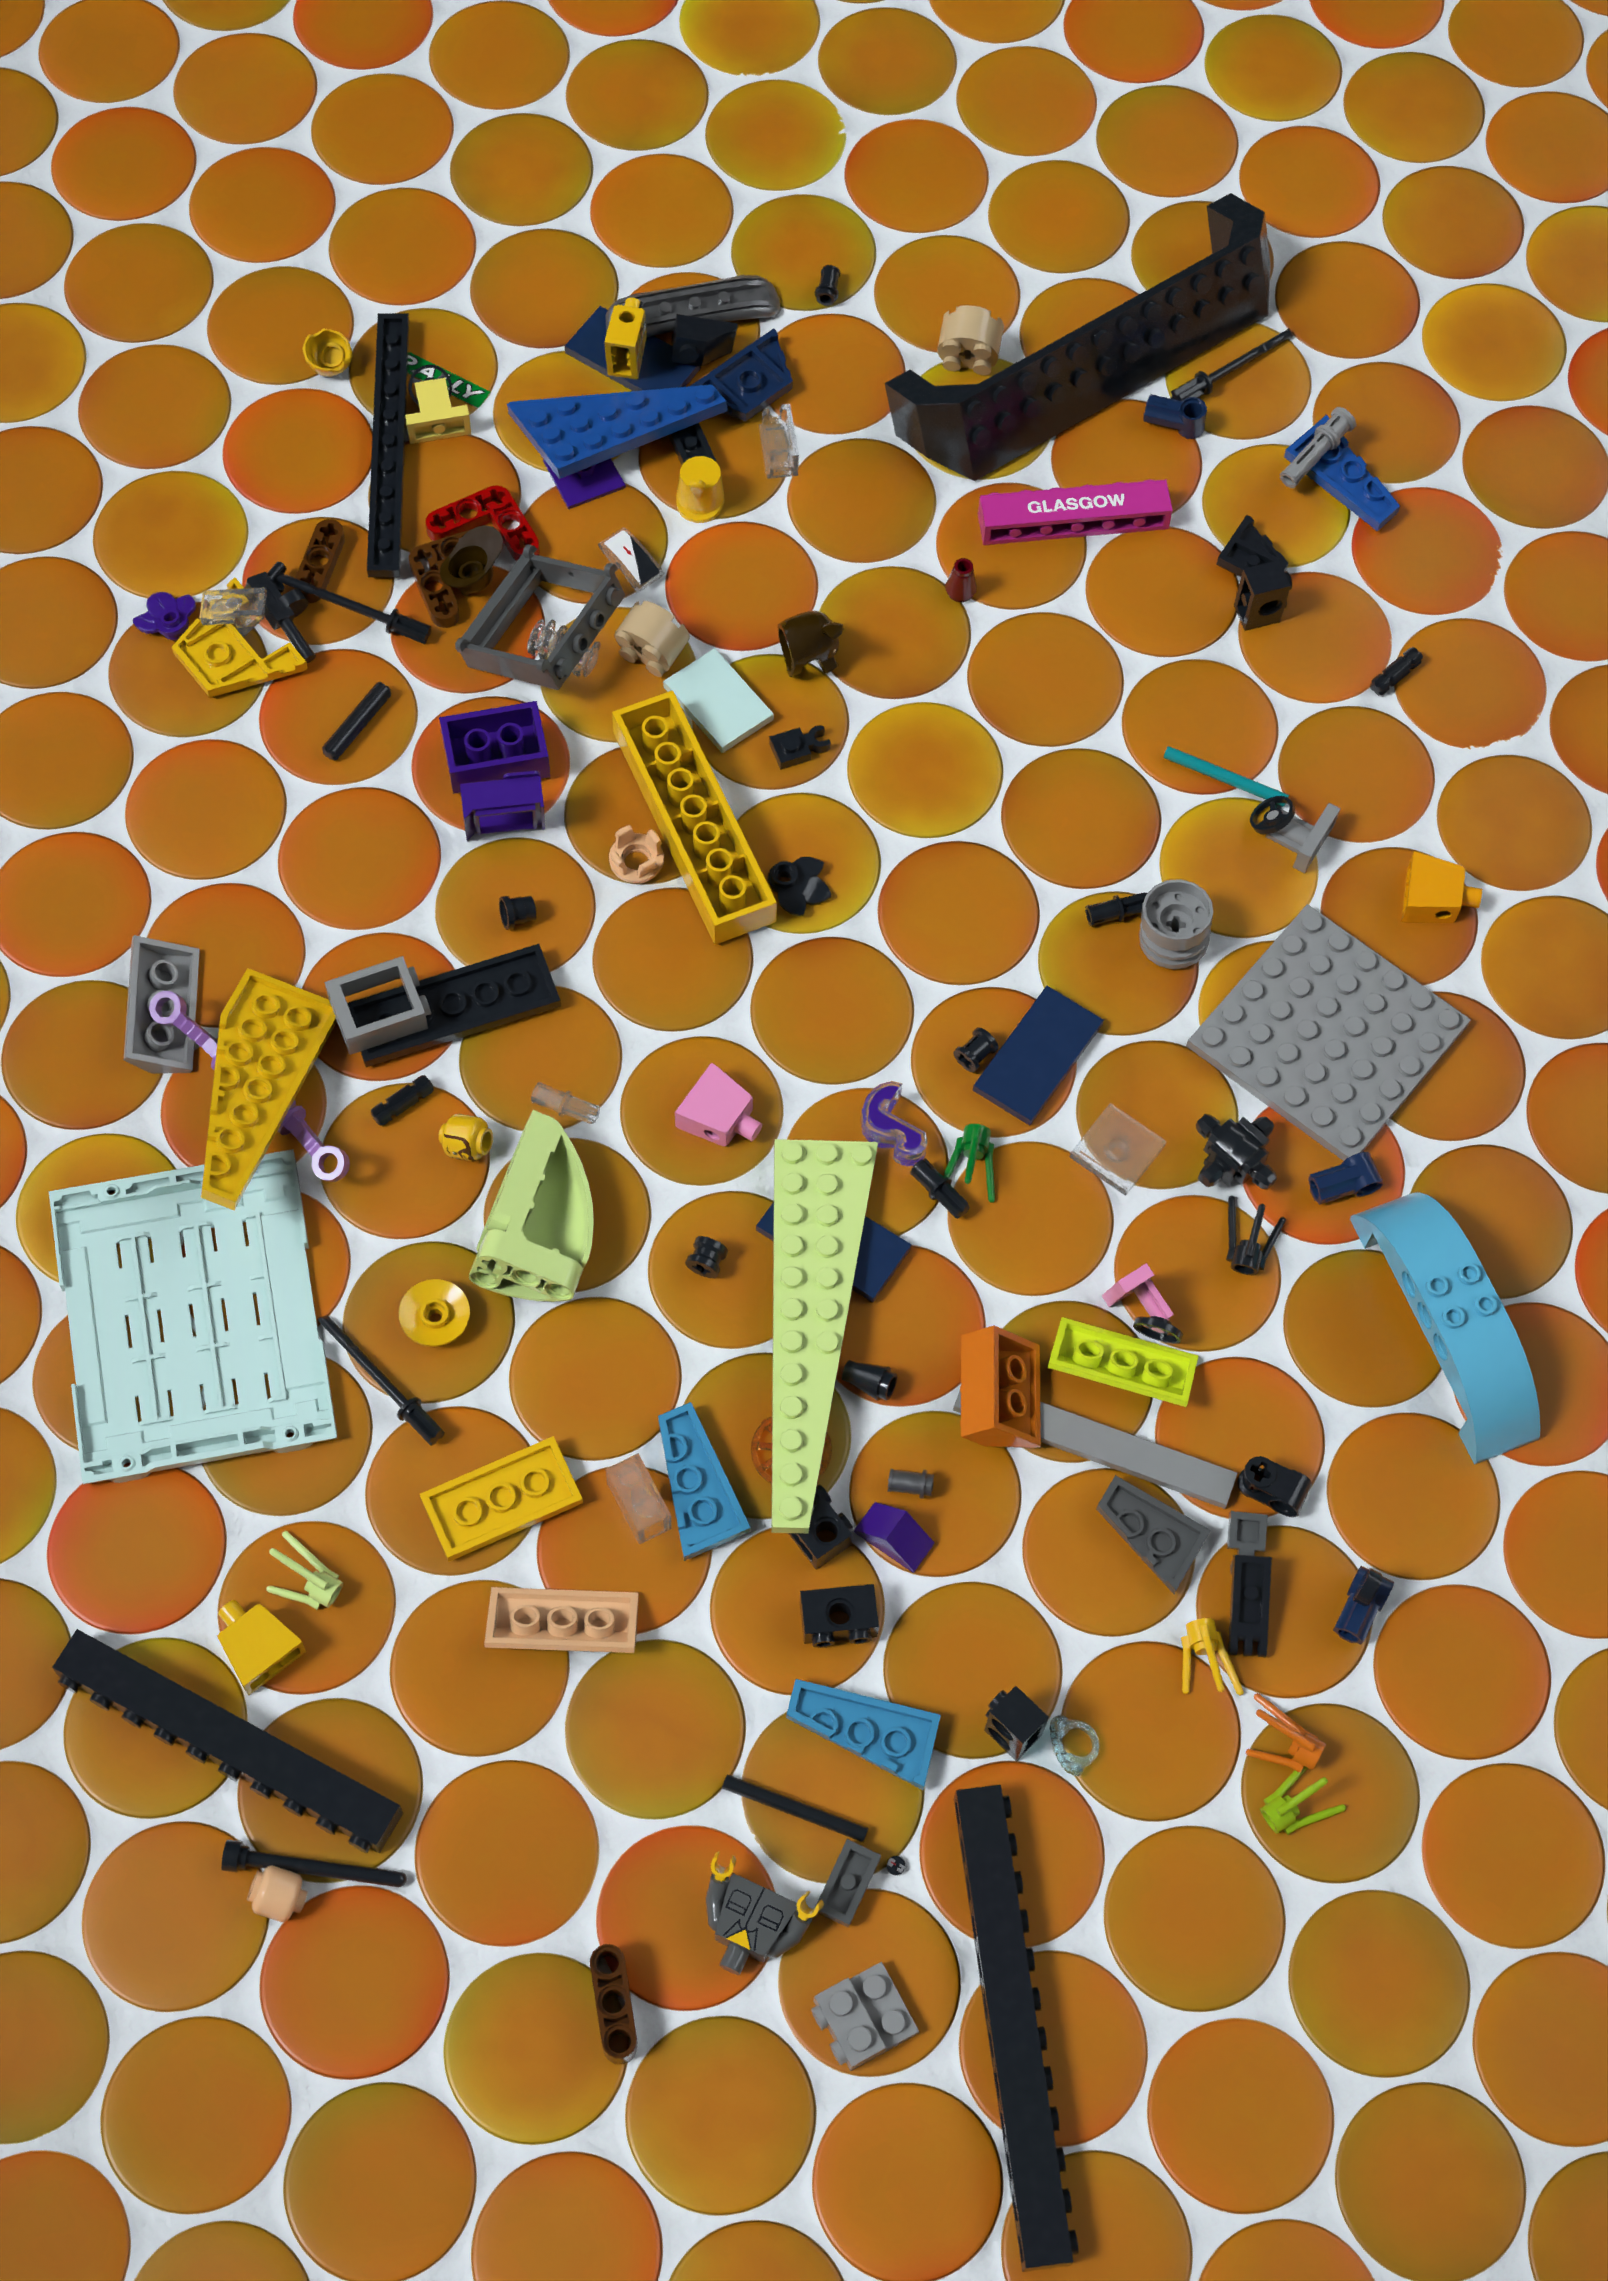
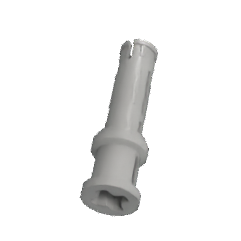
M1336 407L1331 413L1332 417L1324 425H1319L1315 429L1313 440L1280 473V479L1287 487L1295 488L1328 450L1337 448L1344 434L1356 427V420L1348 410Z

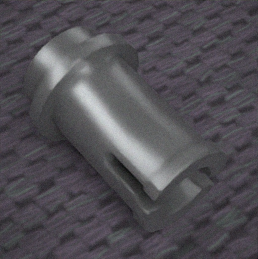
M891 1468L888 1492L920 1495V1499H924V1496L932 1495L934 1475L927 1474V1470H923L922 1473Z

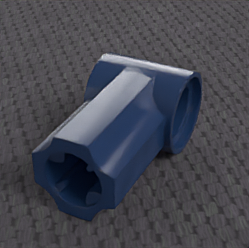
M1151 394L1146 403L1143 421L1177 429L1183 437L1194 439L1201 436L1205 431L1207 406L1202 399L1197 397H1190L1179 401Z
M1369 1152L1352 1155L1344 1160L1341 1165L1310 1174L1308 1178L1310 1192L1314 1201H1317L1319 1205L1352 1194L1356 1197L1367 1196L1384 1185Z
M1360 1566L1347 1592L1349 1597L1333 1629L1340 1638L1360 1645L1366 1639L1377 1612L1382 1610L1395 1583L1383 1577L1377 1593L1368 1606L1364 1607L1353 1601L1354 1594L1368 1570L1363 1566Z

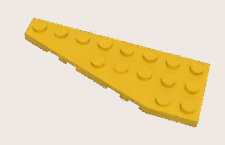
M247 968L220 1015L201 1198L231 1210L236 1209L337 1022L329 999Z

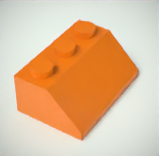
M995 1325L961 1335V1437L983 1446L1040 1447V1345Z

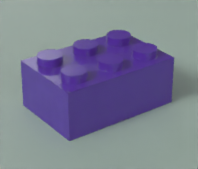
M537 701L439 717L453 794L461 792L460 784L501 780L503 775L507 773L536 770L540 772V778L550 777L549 756Z

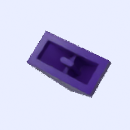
M874 1502L854 1529V1533L912 1573L916 1571L934 1546V1541L907 1511Z

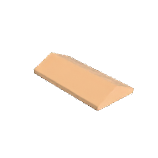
M491 1587L485 1648L634 1653L637 1634L638 1593Z

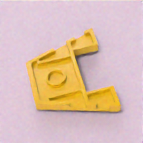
M236 577L230 580L227 584V590L220 597L216 596L209 604L210 609L201 619L197 618L172 646L175 657L209 698L308 669L307 662L290 642L261 659L228 620L253 604V601L244 592L245 588Z

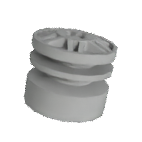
M1178 879L1166 880L1157 884L1146 894L1142 905L1139 939L1140 947L1149 960L1161 967L1181 969L1197 963L1206 954L1213 920L1212 900L1206 891L1193 882Z

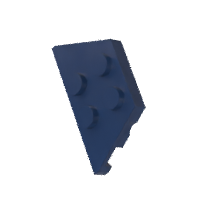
M773 328L691 386L713 385L726 400L727 411L723 414L747 421L792 390L793 380L789 369L786 367V358L783 350L781 351L777 331Z

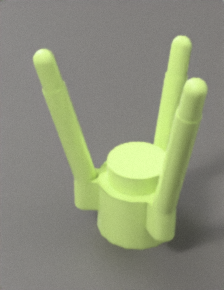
M284 1531L282 1533L283 1538L318 1571L312 1573L285 1554L271 1548L269 1551L270 1555L308 1579L304 1590L309 1592V1595L270 1585L266 1588L267 1592L305 1603L316 1610L319 1609L321 1604L329 1608L343 1587V1582L338 1580L339 1575L329 1570L288 1531Z

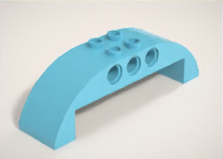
M1420 1192L1408 1194L1352 1215L1350 1221L1364 1248L1379 1244L1467 1417L1465 1424L1458 1434L1474 1465L1537 1441L1540 1438V1410L1534 1380L1524 1349L1477 1254L1454 1218L1438 1201Z

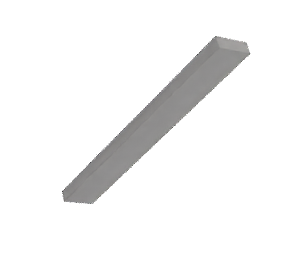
M960 1391L953 1407V1411L961 1413ZM1040 1402L1041 1443L1223 1509L1226 1508L1237 1472Z

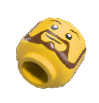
M455 1114L448 1119L447 1123L441 1126L439 1142L442 1144L445 1154L450 1158L474 1162L489 1153L493 1143V1133L484 1119L464 1114Z

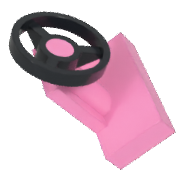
M1147 1263L1116 1282L1102 1295L1107 1305L1111 1307L1134 1292L1150 1315V1317H1137L1133 1324L1134 1329L1157 1341L1172 1344L1181 1342L1183 1333L1169 1321V1318L1174 1314L1150 1278L1154 1276V1273Z

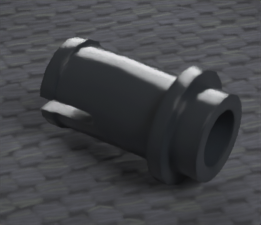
M826 265L821 269L820 283L814 292L817 301L825 306L832 305L839 296L837 285L840 270L836 266Z

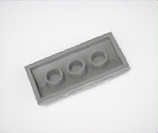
M136 935L132 937L124 1061L150 1073H191L193 1069L194 1041L176 1026H164L154 1021L150 1015L149 1006L152 998L158 992L172 991L184 999L187 1007L186 1015L195 1022L200 949ZM172 1000L166 1001L162 1006L161 1011L164 1017H169L174 1011V1002Z

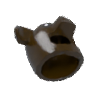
M819 611L800 613L779 623L778 637L789 677L800 675L803 667L813 660L817 661L822 671L826 674L836 669L838 663L834 656L839 649L838 637L844 630L843 624L832 622L826 614Z

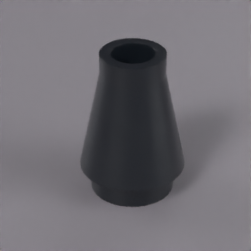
M851 1360L847 1361L842 1372V1380L849 1382L877 1401L881 1398L889 1400L894 1392L898 1377L897 1373L891 1372L890 1367L857 1363Z

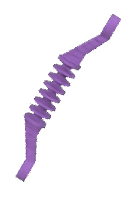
M172 991L158 992L152 998L149 1006L150 1015L153 1020L164 1026H176L190 1039L195 1041L213 1058L211 1068L214 1070L217 1039L186 1015V1002L180 995ZM172 1000L174 1002V1011L169 1017H164L161 1011L162 1006L166 1001ZM294 1100L278 1132L281 1135L292 1133L311 1155L312 1169L317 1177L329 1182L341 1180L349 1171L350 1162L348 1155L340 1148L324 1146L304 1120L306 1110L302 1106L295 1107L296 1101ZM334 1154L338 1160L337 1167L333 1172L327 1173L324 1170V1161L329 1155Z

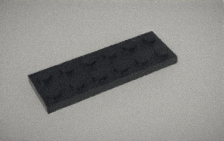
M540 944L420 980V986L415 988L418 996L425 995L431 1014L426 1016L428 1029L360 1051L365 1067H370L561 1007V1000ZM404 986L347 1003L356 1028L412 1010Z

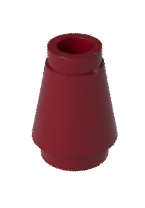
M960 558L955 562L945 584L947 594L956 602L970 600L977 591L973 563L966 558Z

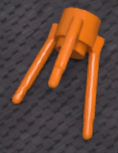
M1256 1693L1254 1699L1276 1718L1261 1709L1256 1711V1715L1293 1740L1287 1753L1294 1757L1290 1759L1253 1749H1247L1246 1755L1288 1766L1301 1773L1304 1766L1313 1771L1326 1743L1318 1740L1317 1736L1306 1731L1270 1701Z

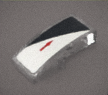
M625 527L598 544L609 562L615 564L618 568L617 570L620 569L636 593L650 586L665 574L646 548Z

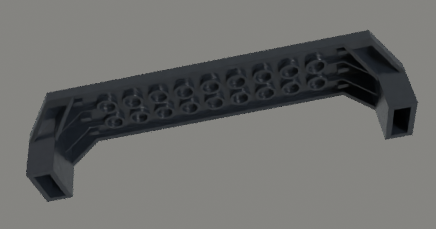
M1232 193L1207 206L1212 247L1211 255L979 384L934 386L911 369L885 383L895 435L925 457L976 481L1267 317L1269 314L1270 257L1265 212Z

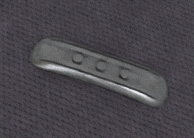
M740 275L694 285L632 294L618 299L610 306L605 316L606 329L608 330L613 307L615 305H624L627 298H637L643 302V309L646 315V337L673 331L677 314L727 322L772 317L779 313L781 307L780 298L774 286L767 279L758 275Z

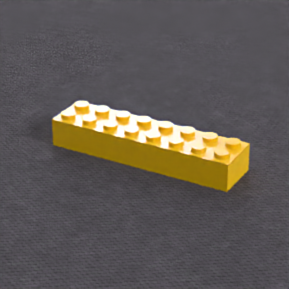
M673 690L613 711L612 721L615 738L714 945L775 923L777 902Z

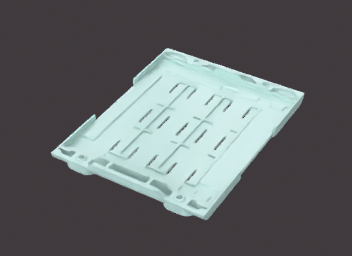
M293 1149L264 1155L235 1210L201 1198L204 1165L49 1191L59 1285L66 1294L76 1385L71 1384L83 1485L107 1480L122 1483L143 1479L151 1472L272 1450L277 1453L306 1449L316 1442L337 1439L324 1344L322 1340H319L306 1254L309 1244ZM243 1222H246L249 1246H246ZM211 1228H215V1236L218 1250L216 1252L214 1251ZM180 1233H183L186 1257H183ZM148 1239H151L152 1241V1249L154 1256L153 1263H151ZM117 1244H120L122 1268H119ZM253 1294L257 1296L261 1325H257ZM221 1300L225 1301L228 1331H225ZM190 1305H193V1313L197 1335L194 1337L189 1307ZM158 1311H161L165 1342H161ZM128 1316H129V1324H130L132 1348H129V1341H128V1333H127V1325H126V1317H128ZM264 1374H268L271 1398L267 1397ZM232 1380H236L239 1404H235ZM200 1386L204 1387L206 1410H203ZM169 1391H171L174 1416H171L168 1397ZM136 1397H139L141 1422L138 1421ZM288 1433H294L292 1437H287ZM131 1462L129 1467H124V1464Z

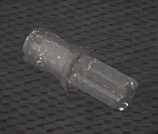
M541 1082L537 1083L531 1096L532 1103L550 1108L558 1112V1116L561 1117L566 1114L593 1124L597 1121L600 1114L599 1106L574 1097L573 1093L569 1090L563 1092Z

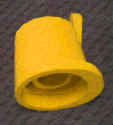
M695 456L689 458L682 464L676 494L677 510L683 518L690 522L706 523L714 520L720 514L725 501L720 467L717 462L709 457Z

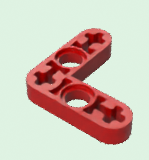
M494 485L436 509L426 517V532L433 541L491 522L494 528L501 533L503 543L516 562L524 551V548H520L519 539L521 537L525 546L533 545L536 547L535 555L540 554L539 541L510 492L503 486ZM497 499V501H502V503L497 505L495 501L492 502L491 500ZM465 509H473L477 512L476 516L470 519L461 517L460 513ZM452 516L455 517L456 524L454 523V520L451 519ZM507 520H515L519 523V526L512 530L506 529L502 525ZM440 523L442 526H445V528L440 529V527L435 526V524Z

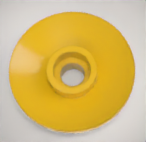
M441 1279L425 1280L414 1285L406 1292L399 1306V1321L404 1333L412 1341L427 1347L444 1346L455 1341L465 1331L470 1319V1306L464 1292L455 1284ZM434 1313L442 1316L438 1322L430 1321L429 1317Z

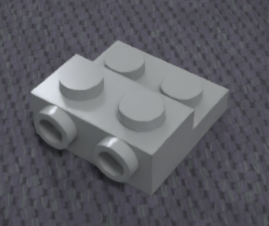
M882 1962L851 1979L846 1978L814 1996L813 2002L816 2006L811 2008V2012L820 2029L828 2028L834 2042L829 2045L839 2065L846 2063L850 2071L919 2034L914 2020Z

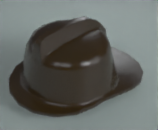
M486 525L475 527L468 531L441 565L440 576L442 581L448 586L458 588L467 597L471 593L486 588L493 578V564L503 548L501 533L496 528Z

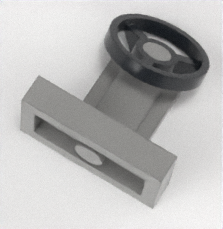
M1275 796L1264 800L1253 810L1250 816V823L1257 833L1266 834L1267 838L1297 853L1293 868L1305 874L1333 829L1341 808L1328 803L1315 826H1312L1294 816L1295 806L1288 797ZM1276 803L1289 804V812L1277 808ZM1270 806V810L1263 817L1264 820L1256 825L1258 815Z

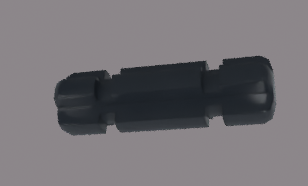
M1415 647L1409 648L1403 653L1404 656L1398 657L1382 671L1383 674L1380 673L1372 679L1370 684L1371 690L1378 696L1384 695L1390 690V686L1396 685L1410 673V669L1416 668L1421 663V659H1423L1422 653Z
M421 1075L412 1081V1086L408 1084L385 1099L387 1103L383 1104L381 1102L373 1107L371 1115L379 1126H383L392 1120V1115L397 1117L418 1103L419 1097L425 1098L434 1091L431 1081L425 1075Z

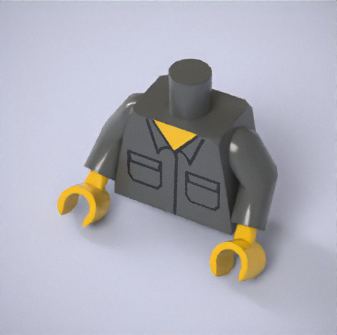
M717 1852L711 1862L713 1874L710 1877L705 1899L708 1925L715 1931V1940L728 1946L719 1966L733 1974L740 1975L748 1957L764 1963L768 1957H779L799 1944L812 1921L811 1918L823 1908L824 1902L821 1899L815 1909H812L806 1904V1898L811 1891L805 1892L796 1903L732 1873L736 1864L734 1855H732L730 1866H720L717 1861L720 1852Z

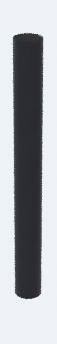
M727 1774L722 1786L724 1790L861 1842L865 1840L868 1831L867 1827Z

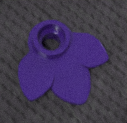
M156 592L147 599L146 606L148 611L133 618V623L143 633L159 632L169 640H176L188 629V617L195 611L196 603L189 594L175 599L167 592Z

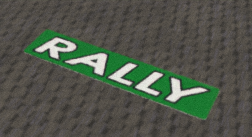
M408 351V374L412 375L421 366L435 365ZM426 368L419 371L415 377L423 381L428 377L437 379L443 373L437 369ZM442 368L451 379V395L477 408L489 396L490 391ZM445 378L446 384H447V389H448V392H449L448 380H447V378Z

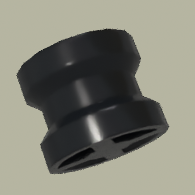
M698 1236L693 1244L695 1250L693 1254L687 1257L685 1265L698 1275L716 1278L720 1272L719 1263L726 1258L728 1249L715 1239Z

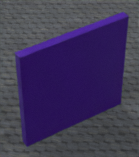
M611 458L561 479L557 477L546 461L543 460L568 509L626 488Z

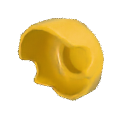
M323 328L313 335L309 334L302 348L309 367L315 373L324 377H332L342 373L350 366L353 353L350 342L338 331Z

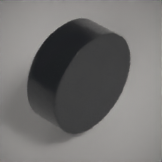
M1369 1568L1356 1589L1353 1601L1364 1607L1368 1606L1380 1587L1383 1579L1382 1574Z

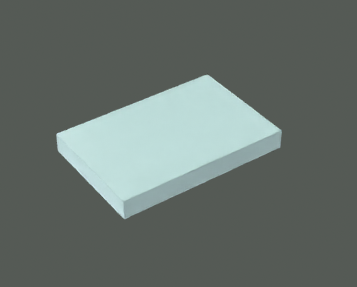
M715 648L663 681V687L666 691L673 690L681 708L721 753H724L774 720L773 712Z

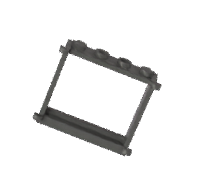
M526 545L523 554L462 638L456 641L455 648L460 652L470 668L559 690L613 612L620 605L625 597V593L615 575L618 569L615 564L607 563L604 570L535 555L536 547ZM542 581L594 593L547 660L542 658L534 660L493 649Z

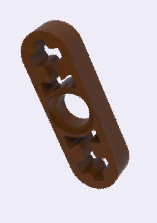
M326 519L316 525L295 578L310 584L312 575L314 576L315 587L326 590L345 542L343 527L338 521ZM330 532L335 533V535L330 536L328 540V547L325 546L326 542L324 536H329ZM317 556L328 558V562L323 566H315L311 563L312 559ZM302 591L308 603H315L321 599L314 594Z

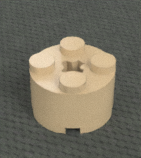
M958 306L956 311L949 314L948 310L943 317L937 353L941 360H943V367L949 371L967 368L973 369L979 375L990 374L992 367L998 362L1004 330L1003 321L999 317L996 321L990 317L991 311L978 306Z
M638 601L618 627L614 636L621 647L619 654L622 658L630 663H635L638 660L646 665V669L651 674L662 677L689 641V632L683 624L678 628L672 622L675 616L666 609L649 601H643L640 605Z

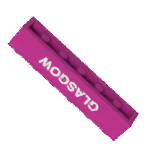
M1149 479L1142 482H1116L1108 485H1084L1073 488L1055 487L1049 490H1023L1014 493L980 495L978 519L983 545L1165 530L1169 529L1173 510L1167 480Z

